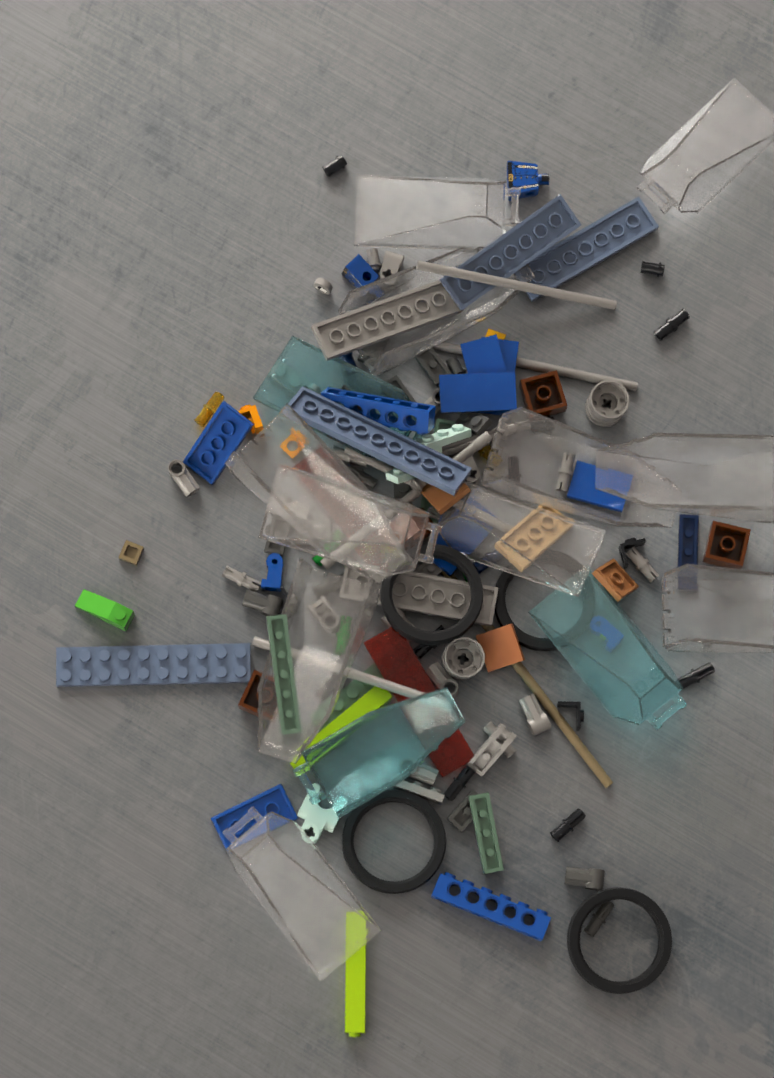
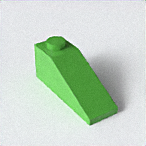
M83 589L75 604V607L125 632L135 616L133 610Z

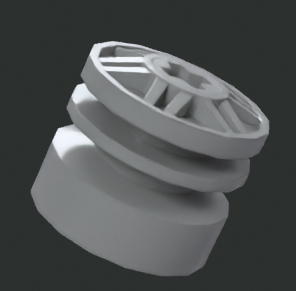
M604 380L598 383L590 392L585 403L586 415L595 425L601 427L615 425L628 409L630 402L629 394L626 388L619 382Z
M460 637L453 640L442 654L443 668L450 677L456 680H467L474 677L482 669L485 662V653L482 646L470 637ZM462 655H464V659L467 660V662L460 664V660H458L457 658H460Z

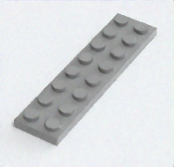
M440 280L313 324L311 329L326 361L462 313L463 310L461 311Z
M347 559L339 598L382 606L380 590L388 567ZM402 570L394 582L392 598L395 608L461 620L469 609L471 590L469 583L466 581ZM482 585L483 603L475 623L492 626L499 588Z

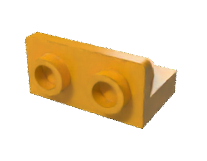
M256 405L241 407L238 412L254 423L251 433H256L257 439L263 437V425Z

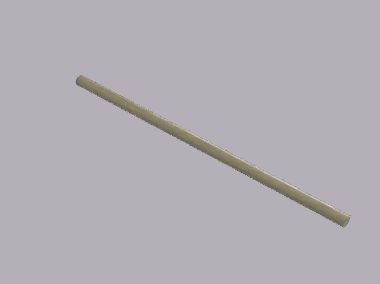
M444 571L442 572L444 578L458 580L454 574L448 576ZM481 625L486 632L495 629L493 625ZM521 662L512 664V667L603 786L608 788L612 785L613 781Z

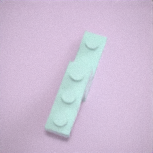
M454 424L451 428L437 430V433L425 434L422 438L415 441L442 453V446L471 437L472 432L470 428L464 427L462 424ZM395 467L393 470L386 472V480L396 484L416 478Z

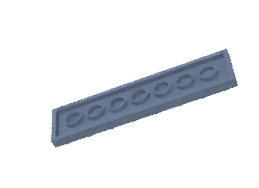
M559 194L456 268L508 278L580 227L581 223L561 194ZM444 276L440 279V282L461 311L495 287L494 285L450 276Z
M638 196L550 247L516 271L514 276L518 281L557 288L656 231L659 226ZM525 292L531 302L543 296Z

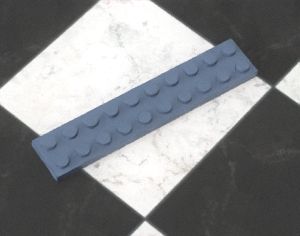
M303 386L284 408V414L453 496L471 473V467Z
M250 643L56 647L57 687L248 683L251 678Z

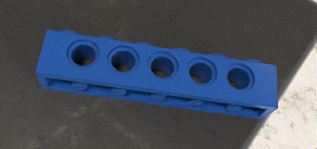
M327 387L321 392L322 396L338 404L340 402L344 407L388 428L394 427L400 431L411 430L416 431L417 434L424 435L429 433L435 425L436 406L332 387ZM357 406L361 407L362 412L358 410ZM375 409L380 412V415L375 412ZM393 412L398 415V418L393 415ZM411 415L416 418V421L411 418Z
M445 872L443 875L440 873L431 898L539 941L543 940L551 917L547 916L548 912L541 909L531 910L529 909L530 905L519 901L516 904L511 902V898L506 895L500 894V896H496L488 888L482 887L479 889L474 887L473 882L465 879L461 882L456 880V876ZM451 886L459 887L460 894L457 896L451 895L449 888ZM470 893L478 895L479 901L477 903H470L468 901ZM490 900L495 901L497 904V909L494 911H490L486 907V903ZM513 908L516 913L515 917H506L505 909ZM525 915L533 917L534 923L532 925H526L523 922Z

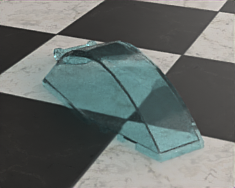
M448 688L424 693L370 711L302 751L301 754L306 763L295 768L293 773L302 782L310 796L309 801L312 805L327 798L338 818H341L410 776V772L418 764L421 765L432 751L439 748L438 745L446 737L449 738L466 721ZM311 770L322 789L319 793H316L306 775V772Z

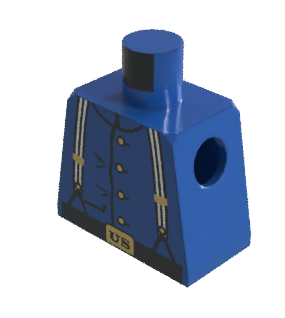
M507 161L508 201L538 195L539 185H549V174H538L537 164Z
M360 254L349 262L341 273L361 293H365L368 290L376 297L383 290L376 283L379 278L378 274Z

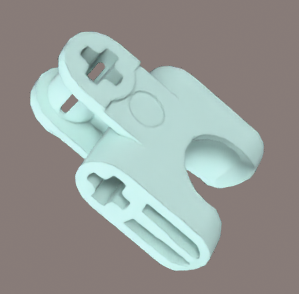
M317 783L312 784L297 814L298 817L305 820L300 829V839L306 845L315 844L323 830L333 833L348 802L347 798L341 797L332 808H321L317 803L320 793V786ZM313 830L314 837L306 838L305 832Z

